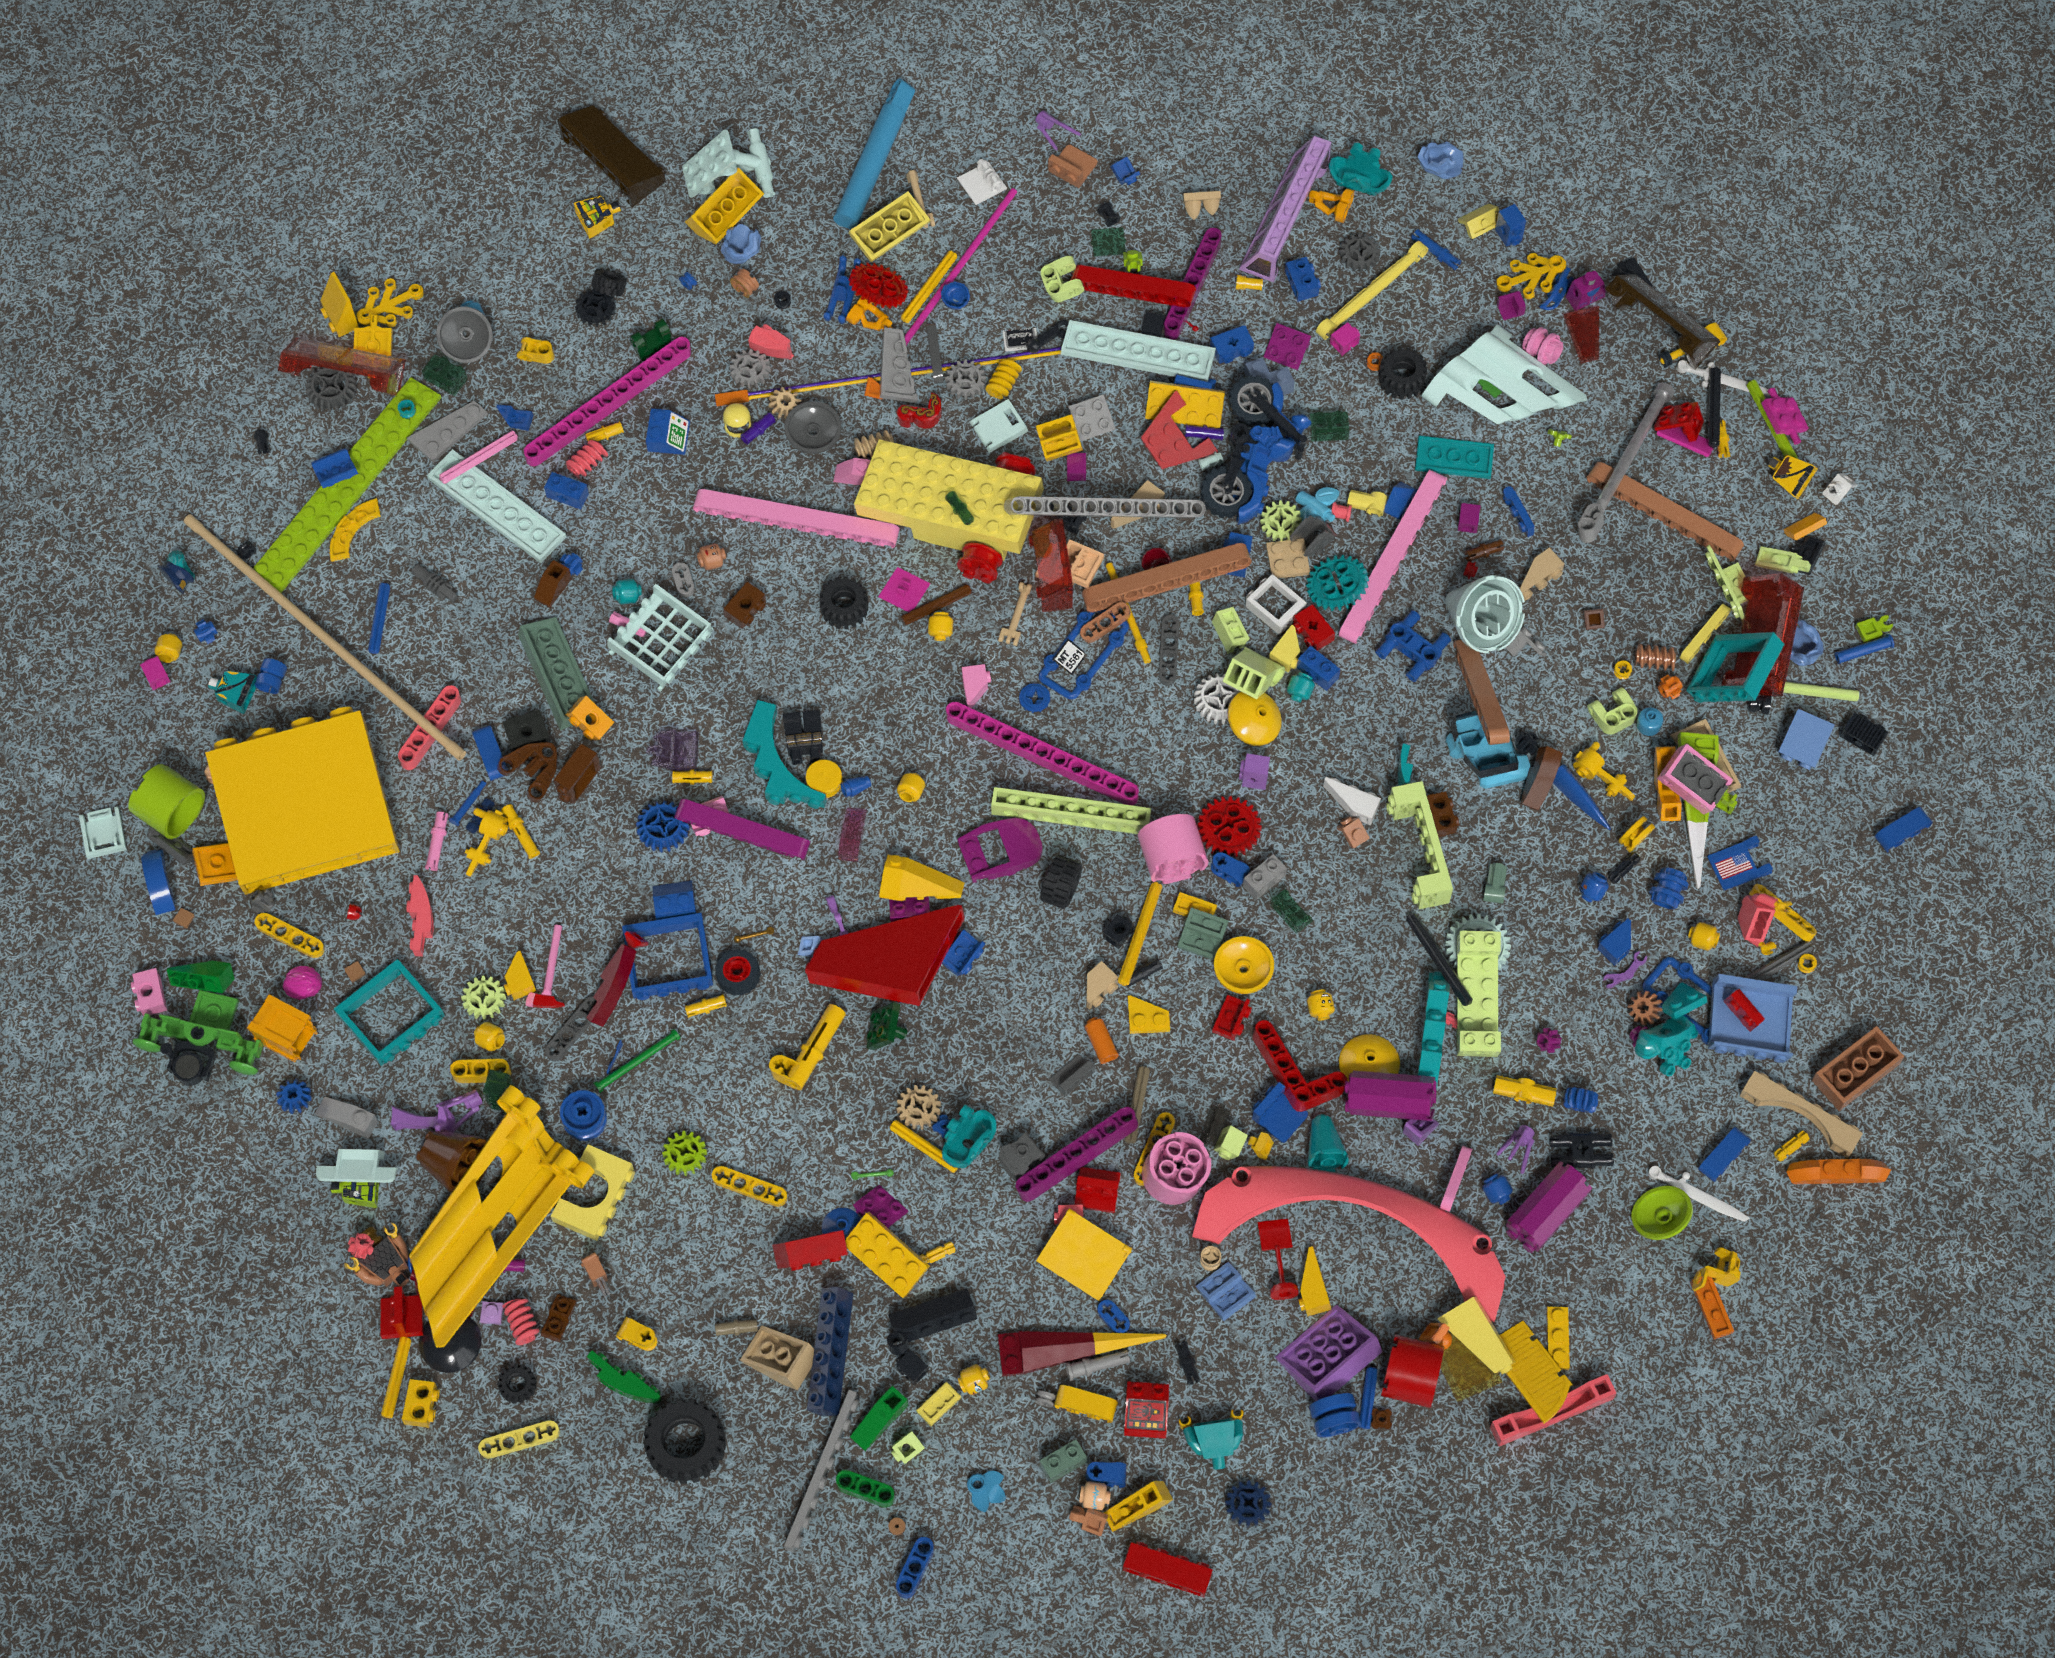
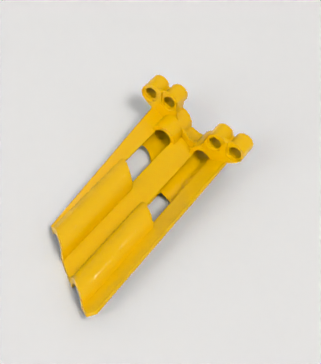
M512 1085L506 1089L497 1101V1104L507 1114L409 1254L425 1316L427 1315L436 1348L445 1347L568 1187L573 1185L582 1189L595 1173L589 1164L579 1161L571 1151L565 1149L559 1142H555L545 1131L543 1123L537 1116L538 1111L541 1109L538 1103L529 1097H524L523 1093ZM499 1156L502 1160V1176L481 1203L476 1181L495 1157ZM507 1212L514 1216L517 1226L496 1252L491 1233Z

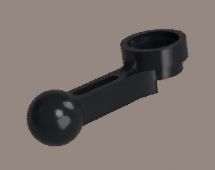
M1060 320L1053 328L1036 339L1028 340L1026 344L1027 350L1030 353H1037L1043 345L1057 336L1065 338L1066 331L1059 330V327L1062 325L1068 327L1069 321Z

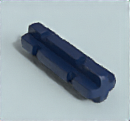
M486 798L479 809L486 812L488 810L491 811L495 803ZM476 815L472 817V822H469L466 826V830L472 834L478 831V826L482 821V818Z

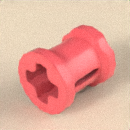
M1334 502L1332 514L1335 515V518L1345 519L1346 522H1349L1352 505L1343 506Z

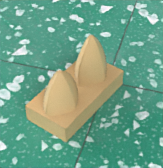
M1220 191L1183 194V203H1185L1186 211L1193 220L1200 213L1201 202H1203L1206 211L1214 215L1221 199Z

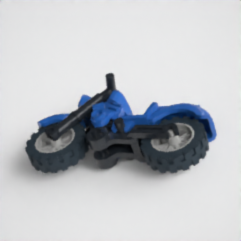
M1252 375L1247 376V378L1243 377L1233 385L1228 399L1229 411L1232 412V417L1237 419L1239 424L1233 426L1229 441L1231 448L1234 449L1229 468L1220 466L1219 469L1211 470V473L1205 476L1200 492L1201 501L1205 504L1206 510L1209 509L1212 515L1215 516L1216 514L1219 518H1233L1236 515L1238 516L1236 519L1237 525L1249 522L1254 517H1257L1258 514H1262L1265 503L1261 501L1263 496L1267 497L1270 487L1267 485L1269 474L1266 473L1267 466L1272 461L1284 462L1289 460L1293 449L1296 451L1295 459L1301 460L1307 437L1302 435L1304 429H1307L1312 424L1308 417L1302 414L1292 416L1291 421L1281 412L1284 395L1278 382L1271 384L1269 379H1263L1259 375H1256V377H1252ZM1250 390V396L1244 394V392ZM1240 397H1242V398H1244V399H1246V400H1248V401H1247V402H1244V403H1240ZM1223 481V487H1220L1216 483ZM1235 485L1238 486L1236 491L1233 490ZM1215 488L1220 492L1213 495L1212 489ZM1221 497L1222 503L1217 501L1216 498Z

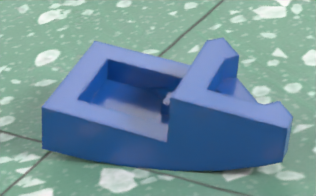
M508 405L496 406L509 427L529 431L534 416L531 411L514 410L512 406Z

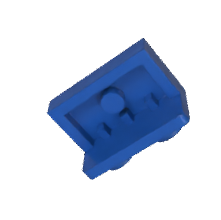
M346 448L311 462L322 488L331 487L335 483L350 479L358 474Z
M963 929L954 939L942 965L957 976L966 975L973 966L971 963L974 959L979 958L984 950L982 948L986 943L983 941L978 942Z

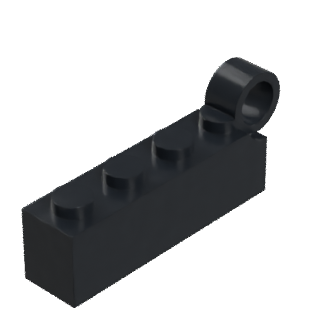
M965 1288L888 1314L893 1332L887 1337V1345L890 1353L902 1355L908 1351L909 1342L976 1320L975 1307L968 1289ZM902 1341L901 1344L894 1345L895 1342Z

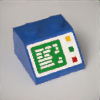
M651 408L646 437L648 452L685 455L690 421L671 410Z

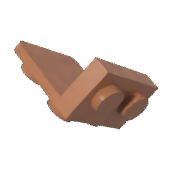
M1067 145L1058 157L1053 154L1048 159V172L1080 188L1097 166L1098 161L1076 147Z

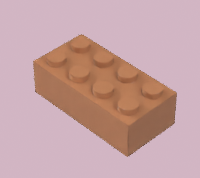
M1876 1026L1816 1072L1812 1082L1836 1109L1841 1111L1899 1066L1904 1055Z

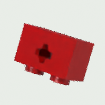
M1313 604L1294 615L1292 625L1295 626L1296 633H1301L1304 637V643L1308 648L1312 646L1318 651L1334 641V630Z

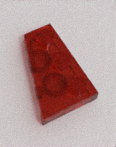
M1599 306L1564 314L1563 318L1580 364L1598 360Z

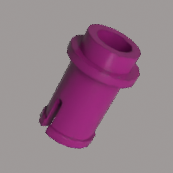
M512 1259L503 1273H506V1271L524 1273L525 1259Z

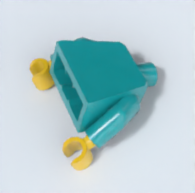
M1232 1409L1230 1418L1194 1424H1192L1189 1416H1187L1189 1421L1187 1424H1182L1181 1420H1178L1187 1444L1196 1455H1202L1203 1459L1212 1458L1214 1470L1226 1468L1224 1456L1233 1455L1234 1450L1239 1447L1243 1438L1242 1417L1244 1412L1241 1409L1240 1416H1235Z

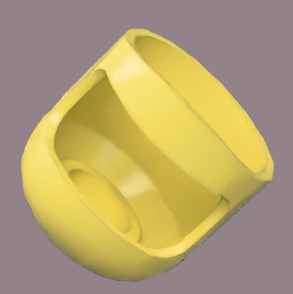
M733 403L726 407L723 413L725 431L732 437H741L740 435L743 433L734 434L727 429V425L739 428L749 422V429L751 427L750 412L745 405L740 403Z

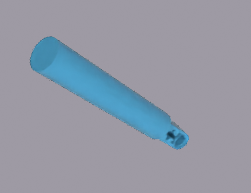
M901 78L895 81L885 104L881 108L833 217L835 223L839 226L853 229L858 225L905 118V113L915 93V88Z

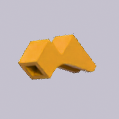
M1675 746L1655 747L1654 785L1658 793L1657 812L1661 821H1681L1682 802L1680 796L1657 779L1676 752Z

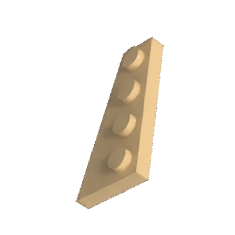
M1704 719L1671 734L1670 737L1678 745V734L1680 732L1714 735L1707 720ZM1719 744L1717 768L1733 779L1732 783L1728 786L1727 792L1730 793L1741 788V784Z

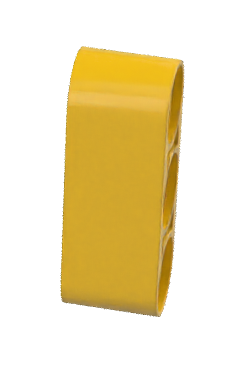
M504 1059L457 1060L450 1066L451 1075L457 1083L505 1082L511 1076L509 1064ZM481 1068L486 1069L484 1073L476 1074L477 1070ZM500 1068L506 1069L505 1072L501 1074L496 1073L497 1070ZM460 1069L465 1070V1072L462 1075L456 1074V1072Z
M1060 1385L1054 1407L1057 1409L1059 1407L1065 1408L1071 1413L1078 1415L1082 1413L1086 1414L1089 1418L1096 1420L1104 1419L1107 1420V1423H1112L1118 1401L1078 1388Z

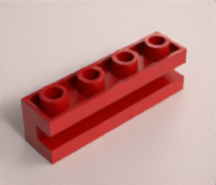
M1131 1542L1123 1565V1571L1205 1598L1213 1569H1210L1208 1564L1202 1562L1195 1564L1189 1562L1187 1557L1181 1555L1174 1557L1168 1555L1169 1552L1160 1548L1153 1550L1148 1548V1545L1145 1543L1136 1542L1135 1544Z

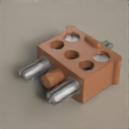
M584 1249L583 1252L586 1257L581 1259V1267L585 1269L593 1286H599L604 1297L610 1295L606 1284L608 1278L599 1261V1256L595 1252L589 1255L586 1249Z

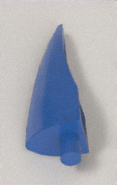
M1564 764L1558 768L1553 784L1592 819L1608 830H1611L1602 812L1586 789Z

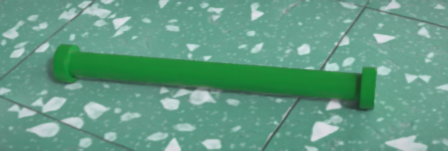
M675 1029L671 1030V1033L601 1081L594 1082V1086L599 1093L603 1092V1088L671 1042L680 1040L679 1034Z

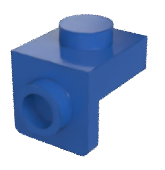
M1128 157L1110 166L1121 185L1134 183L1137 181L1136 177L1140 175L1139 171H1135Z

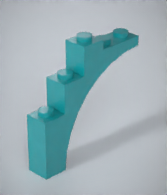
M757 700L742 741L744 748L748 752L754 754L759 752L754 764L755 774L762 779L770 778L765 790L766 800L773 805H779V803L785 804L786 799L789 798L793 803H808V806L814 809L819 807L825 808L827 802L826 794L811 789L800 782L787 770L780 760L773 739L774 723L777 715L776 705Z
M1429 972L1417 1075L1435 1077V1081L1438 1084L1450 984L1447 983L1441 972Z

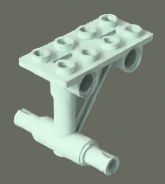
M754 128L747 132L751 143L749 147L750 154L733 149L728 130H723L682 166L689 197H695L698 193H712L716 189L714 180L717 177L735 174L738 167L743 172L754 170L757 182L761 184L764 193L763 197H773L775 192L771 182L773 179L770 167L771 161L767 155L765 144L761 142L759 129Z

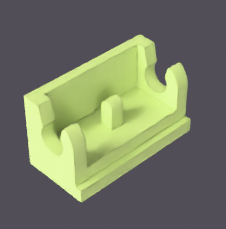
M1234 607L1216 612L1212 624L1227 653L1233 652L1237 646L1240 649L1244 648L1250 638Z

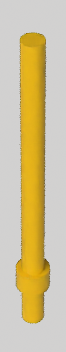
M1113 563L1106 564L1110 579H1118ZM1131 611L1127 622L1135 639V647L1140 652L1144 664L1151 662L1147 651L1148 646L1145 639L1141 636Z

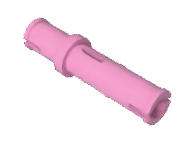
M436 812L434 828L430 832L432 838L425 865L427 870H429V867H431L430 870L432 871L438 870L443 839L447 834L445 830L447 819L449 817L447 813L443 816L444 812Z

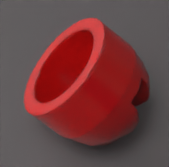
M349 904L347 919H359L361 917L359 913H362V909L358 905Z

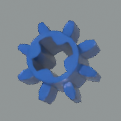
M574 553L564 554L559 560L560 564L569 568L571 576L572 574L578 576L583 570L581 567L582 559Z
M203 619L195 623L197 628L193 631L200 643L206 641L209 644L216 640L214 635L218 634L211 621L206 623Z

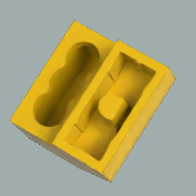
M1072 414L1036 426L1047 462L1083 450Z

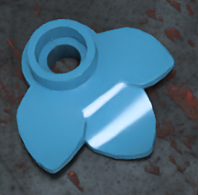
M988 1471L983 1475L977 1473L969 1477L967 1488L972 1493V1503L978 1510L986 1512L989 1503H1001L1006 1500L1005 1493L999 1486L1004 1478L1001 1473ZM980 1481L982 1483V1486L980 1488H975L973 1485L974 1482Z

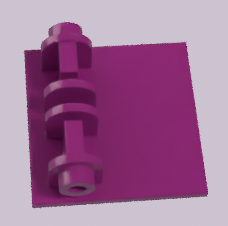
M1276 323L1263 357L1298 370L1306 349L1310 346L1311 336Z
M929 896L924 897V900H917V897H906L904 901L889 899L890 922L930 912Z
M880 1185L853 1204L857 1214L863 1217L867 1212H870L888 1229L909 1212Z

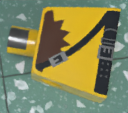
M1786 455L1783 461L1773 457L1768 464V467L1776 471L1772 478L1796 499H1799L1818 470L1814 465Z

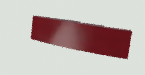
M622 943L600 975L604 982L593 996L597 1003L586 1017L590 1022L603 1027L615 1009L632 970L637 952L634 948Z

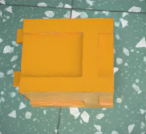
M270 994L247 1027L248 1031L253 1034L255 1042L256 1040H261L266 1048L293 1062H296L297 1059L301 1060L300 1054L313 1034H318L317 1028L311 1022L310 1015Z

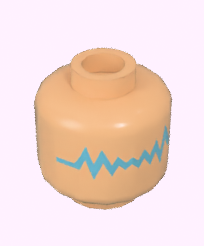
M1088 1481L1085 1486L1081 1485L1079 1503H1083L1085 1509L1091 1508L1102 1511L1105 1504L1110 1503L1111 1491H1107L1105 1483Z

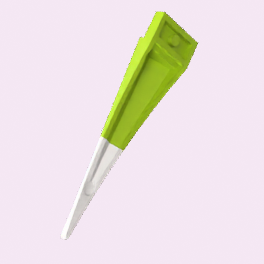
M1680 732L1678 734V747L1688 744L1717 767L1719 757L1718 735ZM1684 800L1696 888L1699 889L1701 886L1709 812L1702 814Z

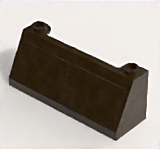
M592 105L563 115L558 119L561 139L567 145L569 143L572 147L576 145L619 187V192L621 194L624 193L628 197L626 202L631 207H634L666 182L663 168L657 167L606 118L605 113L601 109L598 110Z

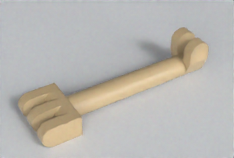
M911 170L906 174L908 183H911L916 202L926 213L918 184V174L915 170ZM926 214L930 219L931 227L935 226L933 214Z
M1020 582V596L1009 629L1002 628L999 642H1003L1004 636H1007L1006 644H1010L1011 639L1015 638L1013 645H1018L1021 632H1017L1016 629L1027 596L1030 594L1031 584L1025 585L1024 582Z

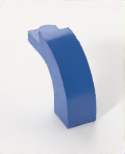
M151 850L141 856L149 896L155 914L159 915L174 911L175 900L166 873L163 850Z

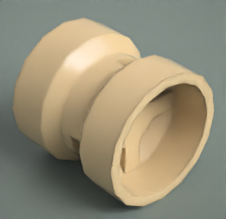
M1207 1246L1201 1252L1200 1264L1207 1271L1216 1270L1221 1263V1252L1217 1247Z

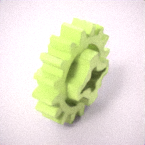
M1282 500L1279 501V505L1272 502L1271 508L1265 507L1267 513L1262 512L1261 514L1264 518L1260 519V523L1263 525L1262 531L1266 532L1267 538L1272 535L1273 541L1277 538L1283 541L1285 537L1290 540V535L1302 522V518H1300L1301 513L1296 511V505L1290 507L1289 501L1285 505L1282 503ZM1281 516H1282V518H1283V523H1282V526L1280 527V523H1279V522H1280Z
M482 976L480 981L475 977V983H467L469 989L463 988L465 995L461 996V999L464 1002V1009H468L469 1015L474 1013L475 1019L482 1015L483 1020H486V1015L494 1018L493 1013L499 1014V1007L505 1006L502 1001L506 1000V995L503 994L505 990L503 986L500 987L498 980L494 982L493 977L486 980L485 976ZM484 991H485L486 996H485V998H484V1000H483V1003H482V1000H481V999L483 998ZM472 1003L477 1004L480 1007V1009L474 1007Z

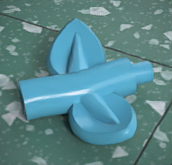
M1325 487L1319 489L1315 496L1305 491L1299 492L1296 496V502L1304 506L1300 510L1302 521L1311 515L1313 517L1320 516L1324 521L1329 520L1332 522L1335 519V515L1332 514V510L1327 506L1337 500L1340 491Z

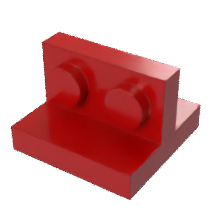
M1081 1167L1077 1178L1074 1205H1083V1209L1115 1213L1121 1173Z
M400 1286L394 1287V1295H391L390 1298L381 1299V1339L424 1336L423 1306L418 1295L405 1296L403 1287Z

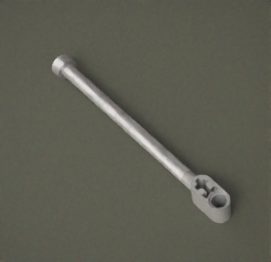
M1662 382L1656 386L1653 392L1654 400L1597 502L1588 505L1578 522L1579 539L1582 542H1593L1604 524V511L1664 403L1669 402L1675 393L1671 385Z

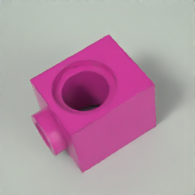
M1347 322L1331 334L1330 344L1343 356L1351 350L1350 347L1353 348L1359 344L1360 333L1356 327H1352Z
M158 656L147 659L144 663L140 664L152 690L170 683V679Z

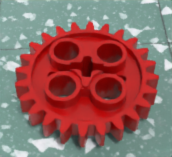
M868 262L866 265L862 263L860 266L856 265L849 277V285L852 286V291H856L855 295H861V300L866 299L868 304L872 302L875 307L879 304L882 308L885 305L889 309H891V306L897 308L898 305L901 306L905 302L909 291L907 290L908 285H905L906 281L901 280V275L896 276V271L891 272L889 267L884 269L883 265L878 267L875 263H873V266Z
M1222 796L1221 802L1214 799V805L1207 803V809H1202L1203 815H1199L1198 821L1200 822L1197 824V828L1200 829L1198 830L1199 834L1202 836V843L1207 842L1205 848L1212 847V854L1219 851L1230 856L1233 853L1236 858L1238 857V852L1245 855V849L1251 851L1252 844L1257 845L1256 838H1260L1261 835L1259 831H1261L1262 826L1258 825L1261 823V818H1256L1258 811L1252 812L1253 805L1247 807V800L1240 803V797L1233 801L1232 796H1229L1228 801H1226ZM1235 812L1238 816L1232 817L1229 813ZM1216 820L1219 821L1221 824L1214 825L1211 822ZM1241 828H1244V829H1246L1248 832H1246V833H1241V832H1239L1238 830L1241 829ZM1228 837L1230 840L1223 841L1221 840V838Z

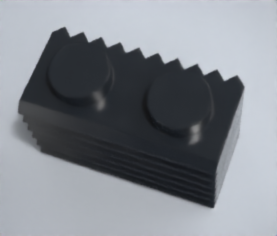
M1854 713L1844 727L1840 737L1870 755L1875 756L1889 732L1882 725L1868 721L1866 716Z

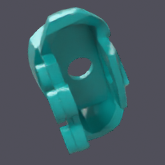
M1353 143L1350 149L1352 155H1349L1348 159L1337 156L1332 158L1329 163V172L1334 181H1336V185L1376 196L1385 191L1392 182V174L1387 170L1380 169L1379 159L1381 151L1377 148H1371L1368 153L1363 151V145Z
M1684 1015L1677 1019L1671 1018L1651 1029L1640 1030L1635 1045V1053L1643 1059H1651L1657 1055L1661 1059H1665V1062L1660 1066V1072L1670 1077L1674 1074L1676 1065L1683 1069H1687L1691 1065V1059L1684 1055V1052L1690 1049V1039L1697 1038L1698 1030Z
M964 1105L959 1112L960 1119L956 1120L953 1118L947 1125L949 1131L944 1137L946 1141L942 1150V1159L954 1168H966L992 1141L996 1133V1119L988 1111L979 1110L973 1114L974 1109ZM965 1139H970L974 1144L971 1148H966L962 1142Z

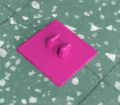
M897 567L878 597L910 612L915 609L931 583Z

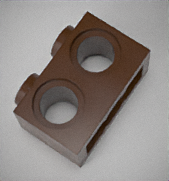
M1446 791L1427 795L1438 837L1456 833L1457 827L1460 824L1458 816L1454 815L1452 810L1454 808L1452 798L1448 797ZM1441 804L1443 808H1437L1434 805ZM1445 821L1449 825L1443 826L1440 822Z

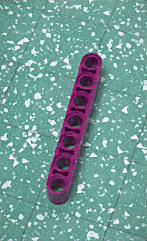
M1209 228L1205 232L1183 282L1195 283L1196 292L1191 306L1188 308L1171 306L1166 317L1164 335L1168 339L1174 340L1180 336L1220 249L1222 234L1217 228Z
M680 799L674 817L677 820L785 856L799 857L802 861H805L811 841L687 799Z
M1130 1107L1121 1108L1016 1181V1189L1020 1198L1026 1202L1033 1201L1134 1132L1139 1125L1134 1110ZM1064 1164L1062 1167L1057 1168L1058 1165Z

